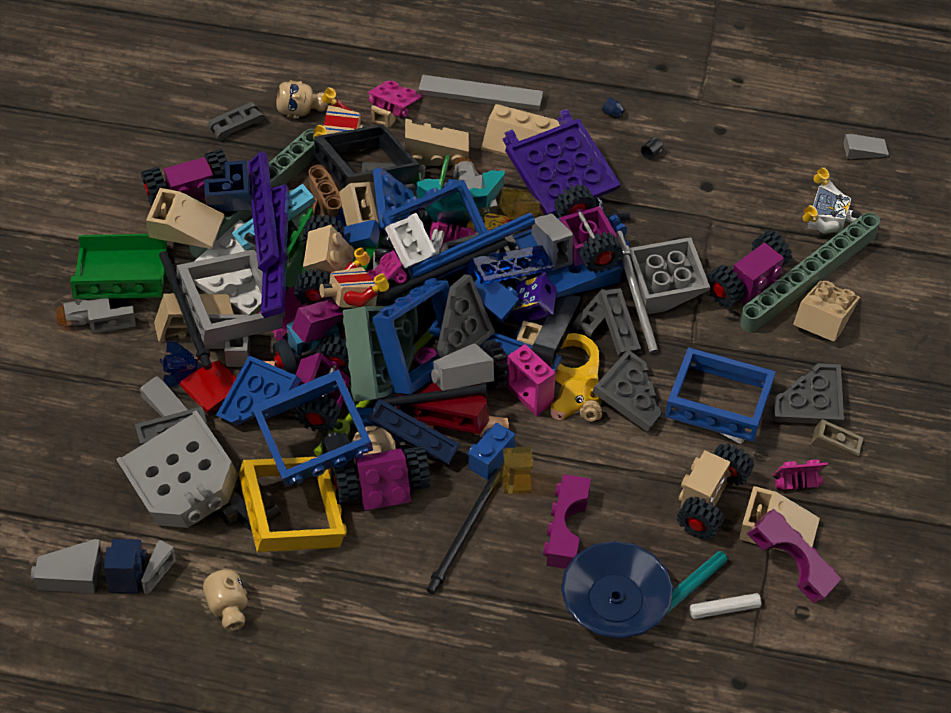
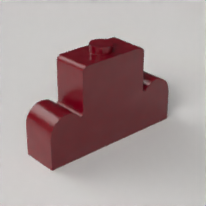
M432 381L428 388L422 386L412 394L441 391L442 389ZM400 393L398 396H405V395H412V394H402V393ZM482 394L396 406L397 409H402V412L422 423L480 434L490 420L487 401Z

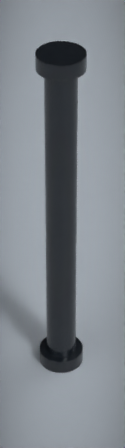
M482 382L478 386L383 398L381 400L392 406H400L480 394L487 396L486 382Z

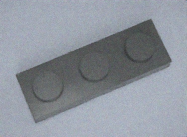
M621 288L601 291L598 297L617 355H623L627 350L632 353L638 352L641 348Z
M202 406L135 424L140 446L189 417L195 410H197L208 426Z

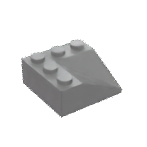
M691 237L630 248V259L647 315L667 311L710 290V285Z

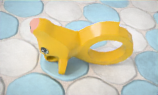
M568 334L562 348L568 346L579 347L587 352L590 359L579 368L559 365L555 381L562 386L557 400L552 403L550 409L552 417L557 420H564L570 415L579 413L586 401H596L600 406L604 401L592 392L595 385L599 382V349L585 335Z

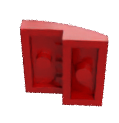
M220 360L212 362L211 369L204 370L202 367L180 382V386L200 407L202 406L206 413H210L220 409L236 377Z

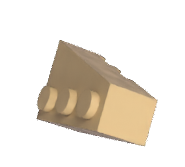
M405 119V149L418 161L419 165L443 166L446 155L450 156L448 166H455L459 162L469 161V135L467 132L445 127L440 130L431 128V124L424 123L422 126L413 124L412 120Z
M174 293L163 295L154 321L159 343L166 342L165 338L178 335L180 339L186 338V334L189 333ZM199 294L207 314L234 315L228 294Z

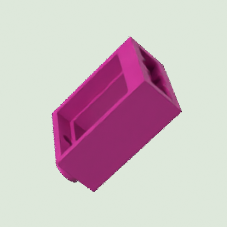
M524 344L508 355L507 372L509 376H507V389L535 416H538L551 407L554 402L556 372Z

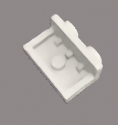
M417 213L385 228L404 269L426 260L436 253L433 243L429 239Z

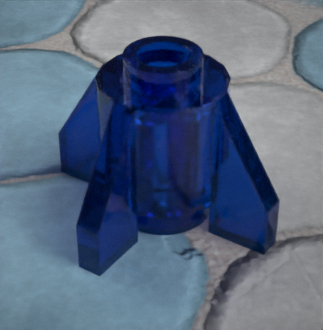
M167 341L166 352L170 353V355H165L164 359L160 358V363L163 364L164 373H169V375H163V382L168 387H173L197 370L198 360L194 359V355L176 341Z

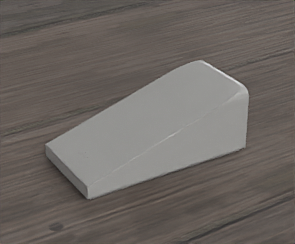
M845 134L843 144L847 159L889 156L885 139Z
M158 376L140 388L141 397L162 417L188 410Z
M162 540L157 542L141 580L146 595L152 591L176 561L174 548Z

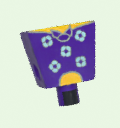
M538 270L535 272L534 278L519 284L516 292L519 294L517 297L520 303L510 314L519 323L522 324L523 320L532 322L553 315L557 289L547 279L548 274L546 272Z

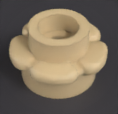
M589 400L583 404V408L580 409V415L586 421L593 422L602 417V408L598 402Z

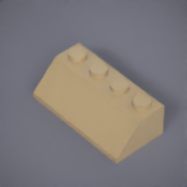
M495 104L488 120L482 150L509 157L505 151L506 145L503 142V138L506 137L504 134L506 131L513 130L518 140L521 141L561 125L555 119Z

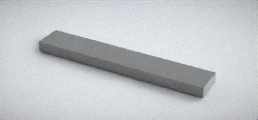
M422 75L419 86L420 95L493 105L498 104L540 111L543 91L427 75Z

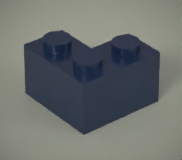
M246 160L225 162L226 178L204 180L207 206L219 212L251 210Z
M112 539L111 547H106L104 571L110 593L139 594L140 584H142L141 580L145 573L142 570V563L147 562V549H143L141 539Z

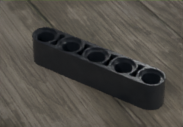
M574 295L558 297L555 301L553 315L546 318L534 341L531 350L549 366H553L581 307L582 297Z

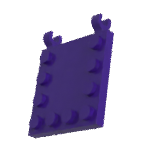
M567 109L559 112L561 117H558L557 121L561 126L521 141L518 140L513 130L504 133L506 135L503 138V142L506 145L505 151L544 215L557 214L554 200L558 199L557 195L559 193L563 194L562 190H569V186L575 188L576 185H580V187L585 185L586 188H589L595 199L618 190L621 185L580 119L573 120Z

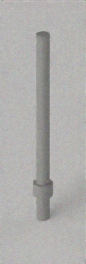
M622 231L615 232L617 240L623 250V256L620 257L650 353H656L658 348L630 259L631 251L625 243Z

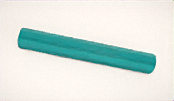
M718 551L675 587L672 593L671 607L667 613L725 565L728 559L727 555L722 551Z

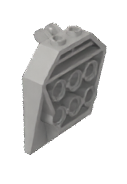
M197 410L192 412L193 414L127 455L116 459L157 525L190 527L227 504L239 474Z

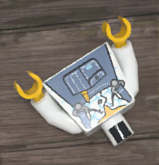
M826 168L819 169L813 178L815 183H822V185L818 188L813 206L809 205L803 210L805 213L803 220L809 222L807 229L818 230L822 234L840 233L844 228L845 222L853 223L860 217L861 212L849 210L851 198L844 195L830 180H827L829 172Z

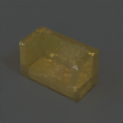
M504 187L499 208L511 220L528 213H532L535 219L538 217L541 203L527 190Z
M531 447L503 448L502 479L504 494L530 493L532 491L530 472L533 469V456Z

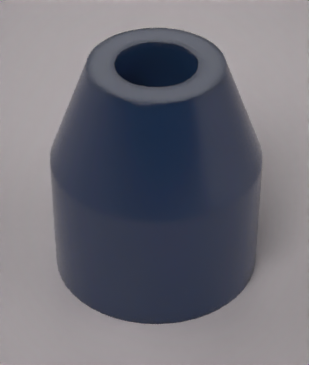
M612 97L607 99L602 108V111L609 116L618 118L621 117L625 110L620 102Z

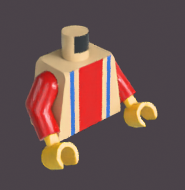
M327 88L324 91L325 94L321 98L322 102L325 104L331 103V106H328L324 125H317L313 130L315 133L313 139L314 136L369 127L368 125H361V118L358 112H354L339 99H335L336 92L334 89Z
M358 248L354 252L356 258L354 262H350L343 270L332 272L329 283L320 285L321 297H332L339 307L360 308L376 306L377 292H385L389 288L385 274L377 275L373 281L364 268L359 267L360 265H367L370 262V257L363 248Z

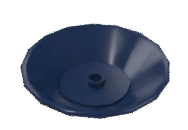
M610 541L593 544L575 555L564 571L561 592L566 609L579 625L600 636L622 639L642 635L660 624L671 607L673 586L667 569L653 553L636 544ZM613 596H616V597H619L620 599H617V600H616V599H613L612 597H613Z

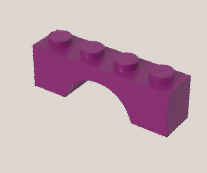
M333 299L298 308L292 329L304 343L321 339L332 326L343 320V310L355 307H339Z
M563 474L562 482H557L555 496L558 497V502H553L551 516H555L554 522L549 521L547 536H551L550 542L545 541L543 556H547L546 566L566 569L575 555L578 554L580 538L569 531L565 522L573 514L586 511L590 493V478Z
M775 509L764 514L746 533L763 551L777 548L784 550L792 556L799 570L797 587L813 604L824 599L841 580L836 574L835 569L828 565L819 556L818 551L810 547L797 530H794L788 524L785 517Z

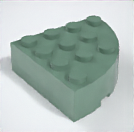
M369 306L343 310V324L345 326L346 348L349 359L348 368L351 376V392L354 402L378 399L392 393V383L372 318L379 314L382 308L388 306ZM417 306L393 321L408 371L410 370L416 346L413 345L414 335L418 333Z

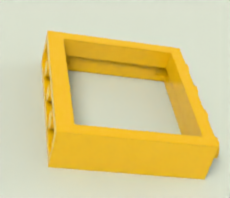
M316 457L282 458L287 470ZM274 459L243 460L239 471V478L257 552L340 547L347 530L346 525L342 524L341 506L336 501V487L331 482V468L327 469L322 475L317 476L330 529L270 532L257 477L280 476Z

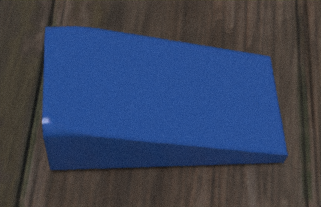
M376 220L344 227L343 238L352 247H377L381 229Z

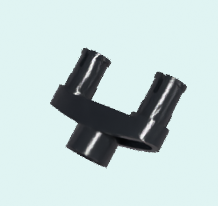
M238 476L229 502L218 509V512L226 525L230 526L239 521L252 531L245 501L238 494L242 491ZM274 502L264 507L267 522L281 515L278 506H275Z

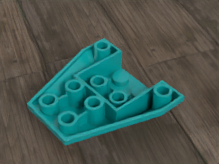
M491 170L482 173L481 189H469L481 218H483L504 186V170ZM439 179L418 181V199L424 197L425 192L433 188L440 190ZM459 192L424 207L434 223L440 221L447 223L448 227L450 224L452 226L465 225L471 220Z

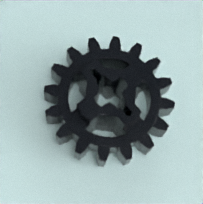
M496 340L485 341L480 348L494 360V381L487 382L488 388L491 387L492 390L506 387L505 384L508 383L506 376H509L506 352L503 350V347L500 348V342H496Z

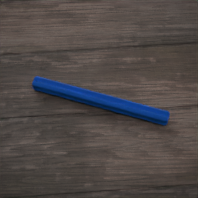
M532 213L523 215L412 265L410 268L414 277H418L535 224L534 216Z

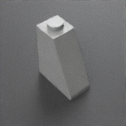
M552 213L535 218V224L532 225V235L551 270L571 265L573 259L572 232Z
M471 344L433 361L434 370L431 371V377L433 382L443 391L494 381V360L476 344Z
M100 539L90 540L39 556L36 566H33L31 570V580L35 581L37 590L95 593L102 558Z

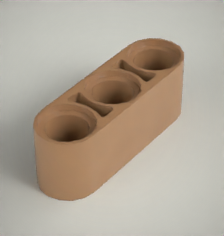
M322 165L311 167L309 169L310 190L313 196L317 198L324 217L329 215V219L335 217L336 221H342L344 212L340 194L330 174Z

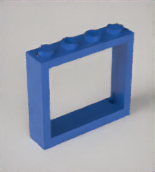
M457 179L449 181L445 184V188L440 190L433 188L425 192V196L419 199L416 196L404 201L405 205L399 208L396 205L391 206L389 209L384 210L385 214L381 216L383 225L386 228L392 224L391 221L459 192L478 236L488 232L464 180L459 182ZM497 251L435 279L441 280L492 258L497 254ZM411 266L404 269L408 280L415 278L411 272Z
M435 278L425 281L423 286L412 289L409 295L396 299L393 305L382 308L379 314L372 317L394 393L412 394L432 380L431 371L434 370L433 361L440 359L439 354L435 355L408 373L393 321L431 297L441 332L450 290L448 281H439Z
M688 347L667 401L665 417L754 442L773 386L776 371ZM688 369H696L763 388L753 418L679 398L678 396Z
M339 370L251 406L285 487L294 483L300 484L303 482V479L311 476H320L327 469L341 467L348 460L356 457L362 458L364 457L363 454L373 450L371 440ZM339 389L361 439L286 470L265 419Z

